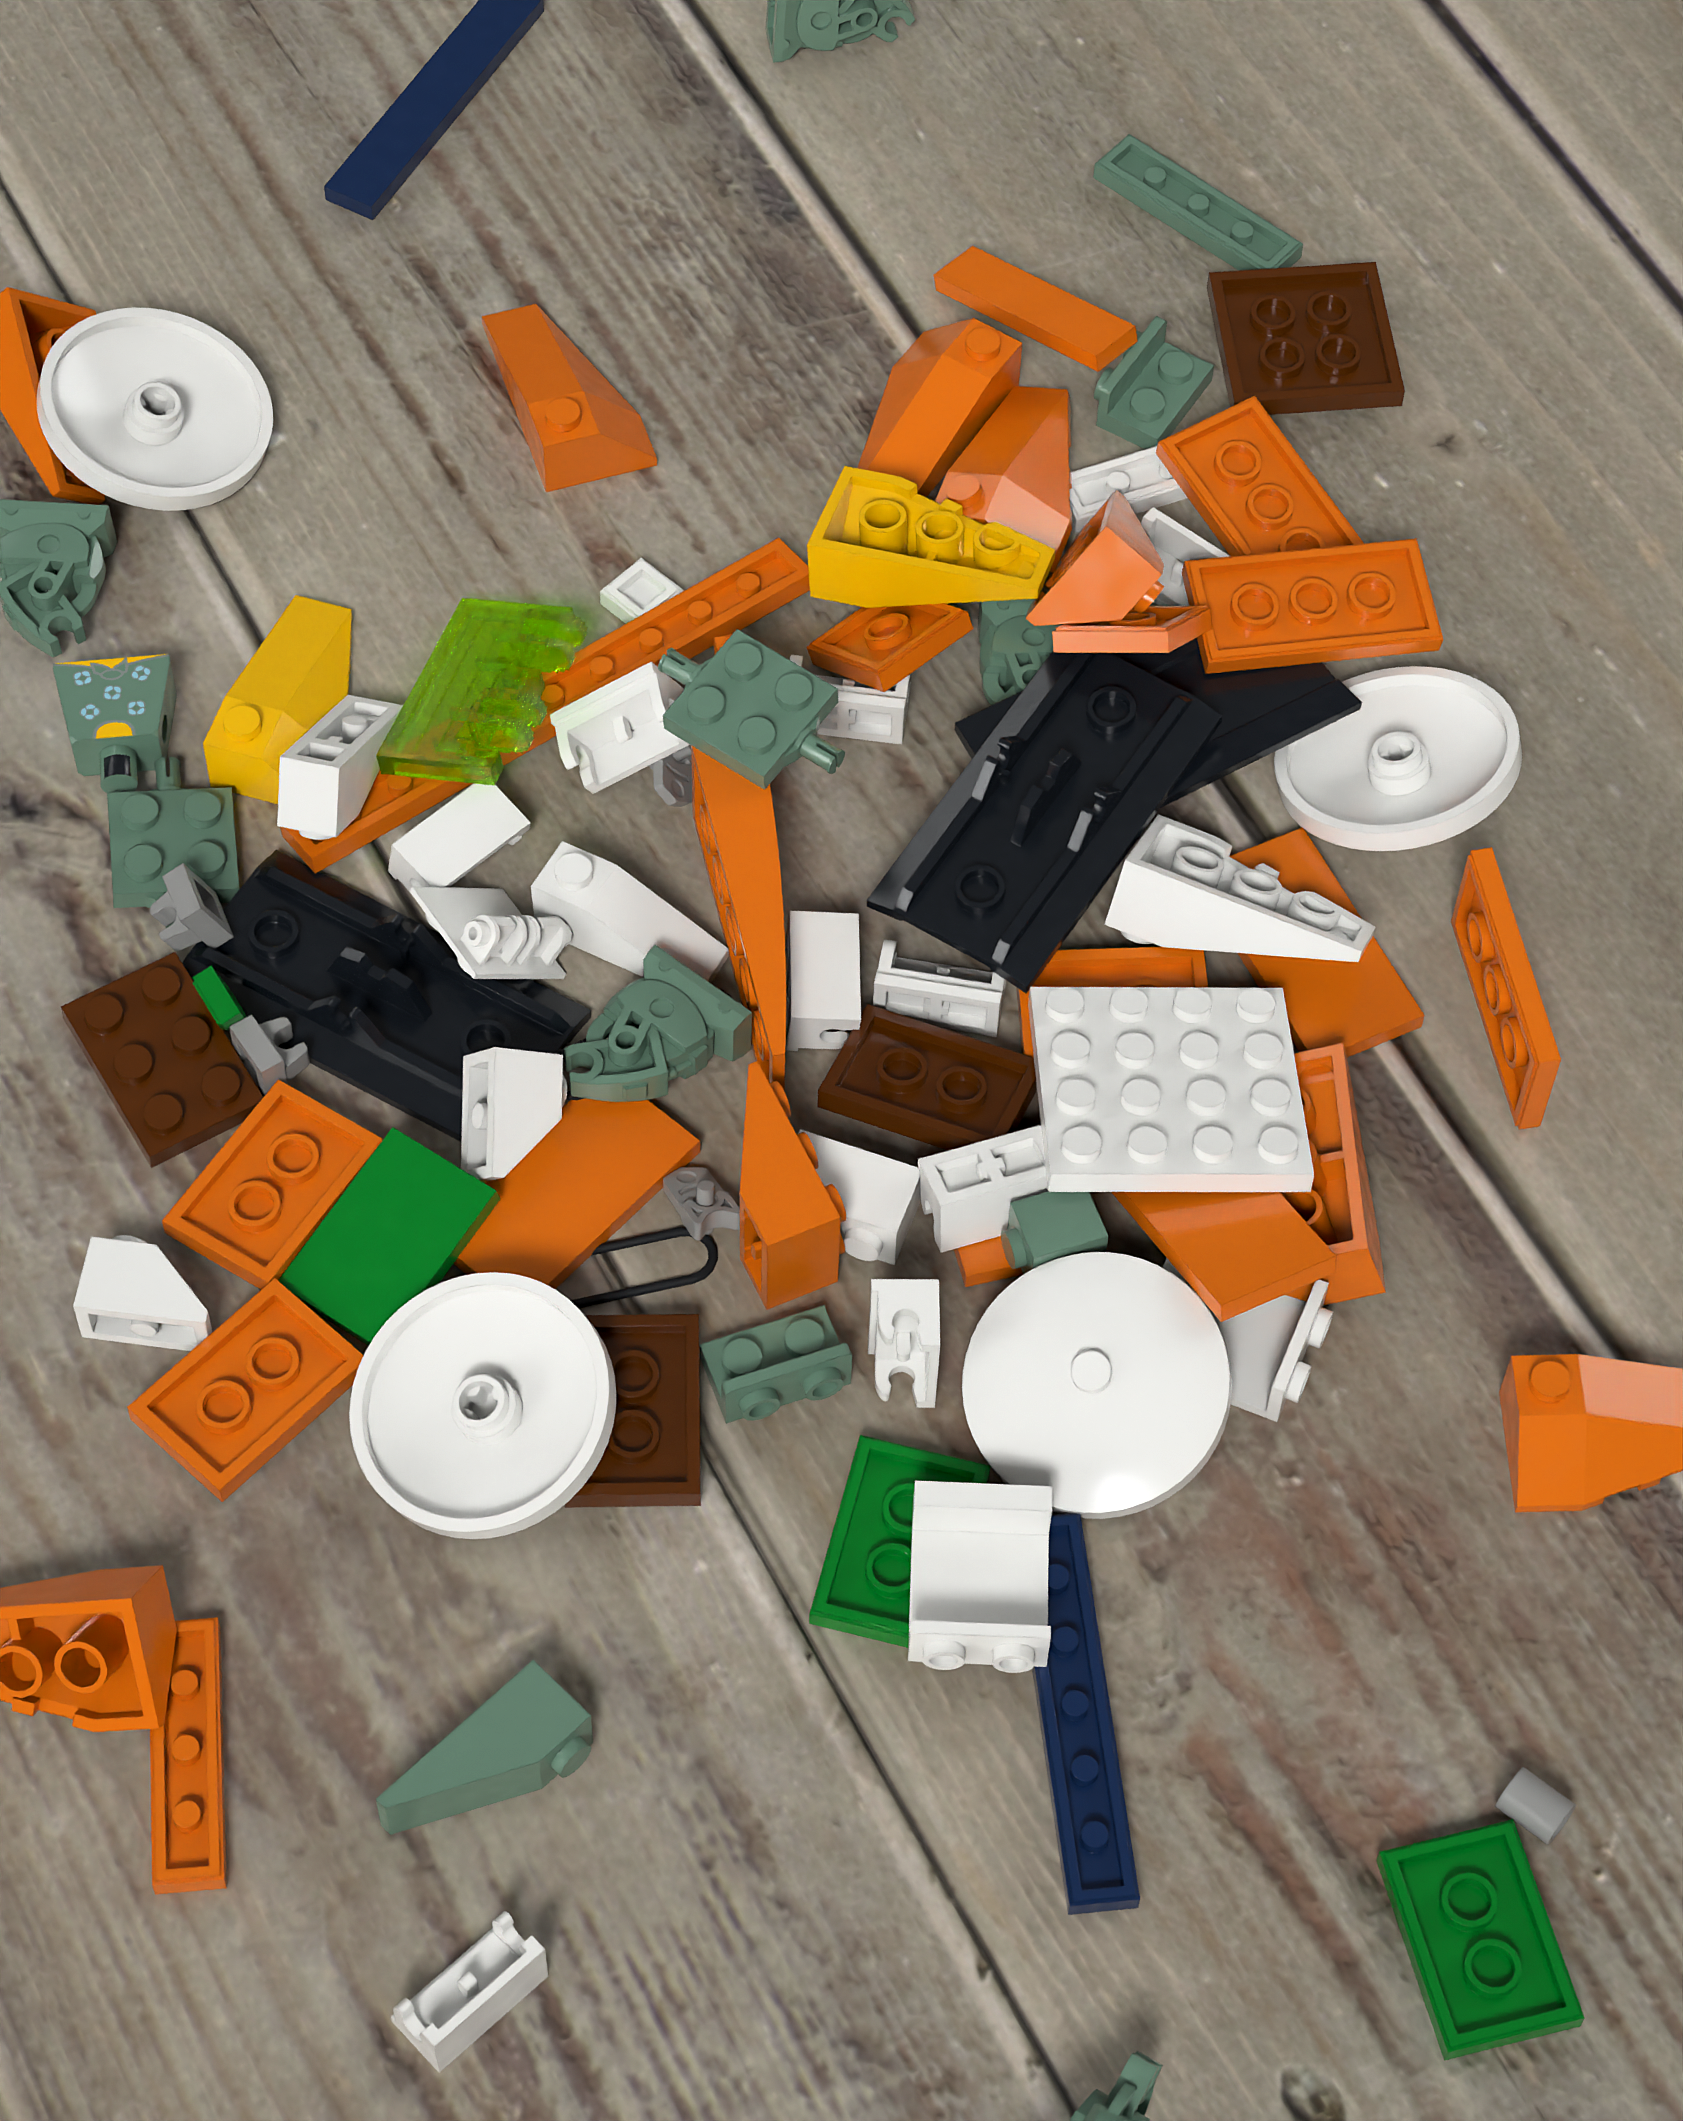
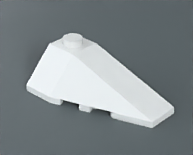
M1159 814L1125 859L1104 924L1120 930L1124 937L1139 944L1153 943L1166 948L1359 962L1376 928L1315 892L1302 891L1296 894L1282 887L1281 883L1277 880L1280 872L1264 863L1257 865L1255 869H1250L1229 857L1232 845L1214 835Z

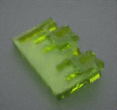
M462 598L376 754L381 774L495 786L504 769L500 752L510 753L513 751L517 754V752L523 753L524 750L527 751L534 739V732L531 728H536L537 725L540 726L547 714V706L544 705L545 701L540 699L545 689L542 672L551 673L555 671L556 673H564L565 670H569L575 659V652L572 648H577L578 645L581 646L588 634V627L585 626L586 622H583L581 617L575 616L572 607Z

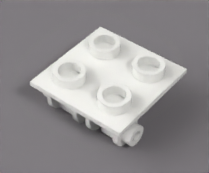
M412 887L410 889V893L425 912L428 923L439 931L456 954L461 968L471 975L473 979H564L566 973L555 959L562 949L570 943L572 932L570 926L564 923L560 917L546 916L535 919L529 915H522L505 891L499 888Z

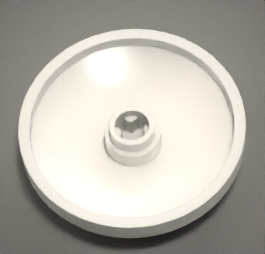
M136 307L114 309L90 316L69 328L55 342L45 359L36 395L37 413L42 432L55 455L67 469L88 486L108 497L129 505L153 510L180 511L196 509L214 504L233 495L259 469L264 459L273 428V407L267 385L257 367L244 351L232 340L209 325L194 318L162 309Z
M1409 666L1381 669L1343 681L1342 683L1362 701L1361 709L1275 751L1274 757L1275 775L1281 800L1290 816L1302 828L1322 840L1351 849L1399 851L1423 847L1449 839L1475 826L1489 816L1506 799L1514 787L1521 768L1522 749L1515 714L1505 699L1493 688L1476 678L1460 672L1435 667Z
M1088 1252L1057 1258L1039 1265L1016 1279L997 1296L978 1322L971 1337L963 1367L962 1395L966 1419L972 1436L987 1463L1005 1484L1052 1486V1512L1058 1514L1078 1513L1084 1519H1105L1121 1517L1153 1507L1181 1490L1199 1473L1213 1454L1224 1432L1232 1398V1377L1226 1346L1219 1327L1207 1306L1186 1283L1164 1268L1141 1258L1111 1252Z
M487 1272L459 1276L428 1288L409 1300L385 1322L371 1341L359 1364L351 1392L349 1421L353 1448L362 1471L375 1491L392 1508L414 1524L431 1532L453 1538L487 1539L505 1536L535 1525L555 1513L572 1499L593 1474L608 1445L616 1412L615 1375L610 1356L597 1330L581 1310L556 1289L526 1276L511 1273Z

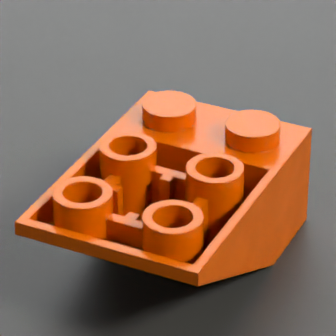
M758 1061L748 1065L740 1180V1259L766 1310L838 1282L839 1255L845 1253V1245L840 1233V1223L846 1221V1211L833 1184L824 1186L815 1170L818 1169L819 1165L810 1138L805 1132L796 1134L788 1119L791 1117L790 1105L782 1086L778 1081L769 1083Z

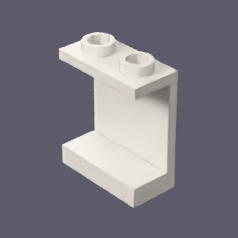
M1166 1258L1163 1268L1174 1274L1176 1277H1178L1180 1280L1186 1283L1193 1290V1288L1188 1284V1282L1182 1277V1275L1177 1271V1269ZM1320 1279L1315 1281L1307 1302L1283 1295L1223 1322H1220L1209 1309L1223 1337L1230 1362L1232 1377L1231 1405L1277 1422L1286 1399L1296 1403L1299 1402L1311 1370V1365L1303 1363L1302 1360L1309 1345L1321 1348L1334 1313L1323 1308L1329 1285L1328 1282Z
M915 1481L912 1509L908 1661L923 1662L926 1666L938 1670L956 1669L964 1664L993 1665L997 1670L1008 1673H1021L1029 1671L1033 1667L1047 1666L1051 1640V1626H1048V1553L1052 1516V1486Z

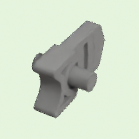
M688 745L649 765L653 770L654 789L668 806L683 807L692 802L691 745Z
M681 1167L663 1178V1191L681 1216L682 1223L694 1240L700 1241L705 1234L712 1233L714 1228L740 1229V1207L730 1194L721 1188L706 1168Z

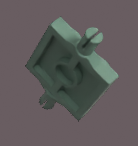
M736 629L718 652L703 664L695 663L677 652L674 648H669L667 656L663 654L658 670L685 685L684 691L662 715L664 729L765 790L784 767L797 761L802 756L825 769L829 774L835 773L836 766L839 768L842 764L845 751L817 736L820 724L839 702L838 689L764 644Z
M169 756L170 777L166 776L165 757L157 759L154 763L157 789L150 791L107 792L114 908H150L154 902L168 891L162 876L182 863L216 892L220 903L230 902L239 890L232 787L181 788L180 760Z

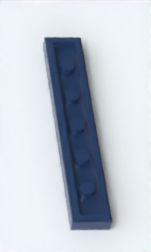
M478 0L325 184V199L374 220L544 12L543 0Z
M1078 1513L1052 1515L1048 1553V1626H1051V1640L1047 1666L1033 1667L1032 1672L1068 1915L1134 1909L1139 1907L1140 1894L1081 1515Z

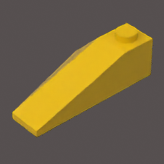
M844 466L807 543L810 597L864 608L1038 599L1054 562L1055 549L998 522L979 523L963 515L962 505L947 498L939 504L918 494L917 484L903 477Z
M298 595L294 596L225 695L206 735L203 748L210 787H232V793L278 804L280 756L348 695L351 668L352 609Z

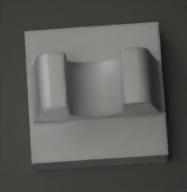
M184 863L162 876L168 891L152 904L150 912L163 926L170 925L162 930L159 936L172 949L180 951L201 941L210 948L216 949L234 937L216 892Z
M250 1015L229 1026L233 1048L263 1097L278 1079L288 1084V1081L304 1070L310 1063L308 1048L304 1042L290 1049L278 1048L280 1044L293 1038L291 1023L285 1017L258 1024L254 1017Z

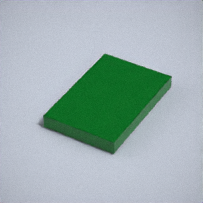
M392 1127L278 1281L311 1310L369 1346L377 1332L399 1308L418 1294L440 1283L500 1201V1197L495 1189Z
M860 1435L810 1610L809 1624L908 1648L912 1509L915 1481L988 1484L991 1466Z
M1513 1819L1379 1852L1376 1862L1444 2061L1573 2029L1582 2025L1585 2019Z

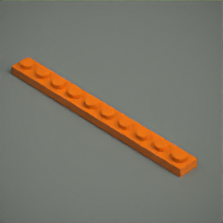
M780 538L771 541L386 759L377 774L359 815L336 838L314 840L301 836L299 830L280 827L282 837L315 874L475 783L484 775H489L555 737L556 731L555 726L551 724V713L649 662H653L658 667L663 654L667 656L669 648H674L680 654L691 659L714 646V637L731 635L736 629L742 630L810 591L808 565Z

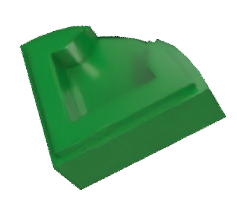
M212 965L192 977L194 979V987L222 1030L228 1031L230 1029L229 1026L246 1018L236 997Z

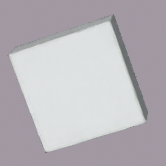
M640 558L600 591V604L627 624L684 590L643 558Z

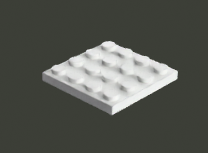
M1030 987L1028 1010L1048 1192H1311L1314 1170L1283 988Z

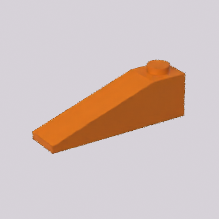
M7 287L0 292V411L53 497L99 505L105 501V495L77 478L66 468L49 446L39 423L36 396L41 371L52 346L69 328L90 316L96 315V311Z
M537 304L482 316L483 328L546 492L657 466V457L641 416Z
M975 318L924 331L892 367L857 468L903 477L917 484L918 494L927 497L947 474V471L1013 387L1019 386L1022 342Z
M1013 387L947 471L935 499V502L941 504L947 498L962 505L963 515L979 523L998 522L1055 549V559L1049 572L1056 570L1072 531L1069 489H1072V474L1069 468L1071 405L1068 389Z
M1118 490L1109 497L1077 534L1060 561L1062 563L1044 584L1049 588L1046 594L1041 592L1038 599H1034L1028 609L1026 619L1034 626L1121 621L1132 608L1139 614H1142L1161 593L1164 586L1157 580L1163 573L1164 563L1126 497Z
M1343 1043L1294 1053L1314 1178L1311 1192L1280 1193L1336 1255V1273L1320 1279L1329 1283L1324 1305L1386 1293L1380 1241L1345 1047ZM1315 1282L1285 1295L1307 1301Z
M1582 1354L1511 1356L1499 1391L1515 1512L1583 1511L1603 1504L1604 1499L1608 1496L1635 1487L1640 1491L1658 1485L1663 1477L1683 1471L1682 1368Z
M163 1565L100 1569L0 1588V1701L11 1703V1711L34 1716L38 1711L73 1719L72 1727L92 1732L159 1729L165 1723L177 1632Z

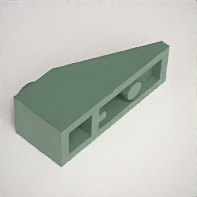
M532 1660L376 1798L381 1826L392 1835L540 1790L557 1775L562 1778L571 1775L585 1762L591 1752L590 1745L593 1743L591 1715L543 1668Z

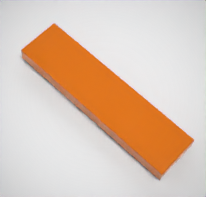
M971 246L933 275L936 291L1097 372L1138 342L1135 325L975 246Z
M218 1617L175 1621L177 1632L165 1723L159 1729H150L152 1887L155 1895L227 1888L221 1628Z

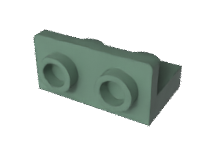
M1158 316L1152 320L1143 333L1136 331L1138 342L1123 353V359L1115 369L1109 367L1103 372L1094 391V399L1099 401L1096 426L1143 449L1157 446L1159 441L1173 433L1211 383L1214 365L1166 343L1167 321Z
M824 1305L699 1344L700 1359L726 1424L742 1418L749 1421L760 1420L775 1413L780 1406L805 1398L813 1401L826 1399L839 1392L843 1386L851 1384L852 1353L847 1343L840 1344Z

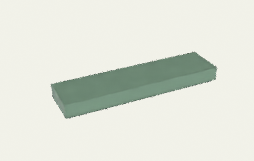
M1130 134L1094 165V179L1239 271L1287 268L1295 264L1302 256L1303 243Z

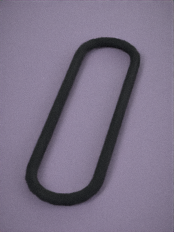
M677 1227L602 1243L594 1250L592 1255L677 1237L692 1236L686 1227ZM705 1234L700 1241L705 1244L708 1250L707 1263L700 1271L691 1275L570 1301L578 1308L697 1283L713 1272L718 1261L717 1247L713 1239Z

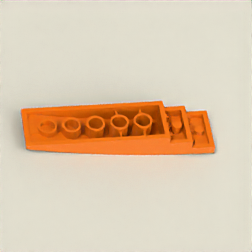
M731 635L714 637V655ZM691 745L693 819L725 944L729 949V959L741 1005L752 1012V1049L755 1060L758 1061L768 1082L778 1081L785 1092V929L780 860L771 787L769 784L765 790Z

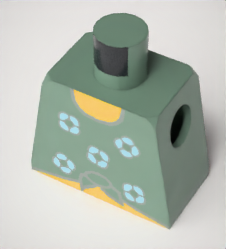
M170 654L53 663L54 677L78 773L83 776L100 775V785L106 793L135 791L138 785L137 772L155 770L154 763L157 759L165 757V762L167 759L177 699Z

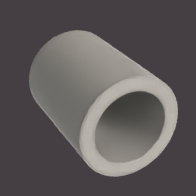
M1522 1767L1505 1788L1495 1807L1549 1845L1572 1815L1576 1804L1525 1767Z

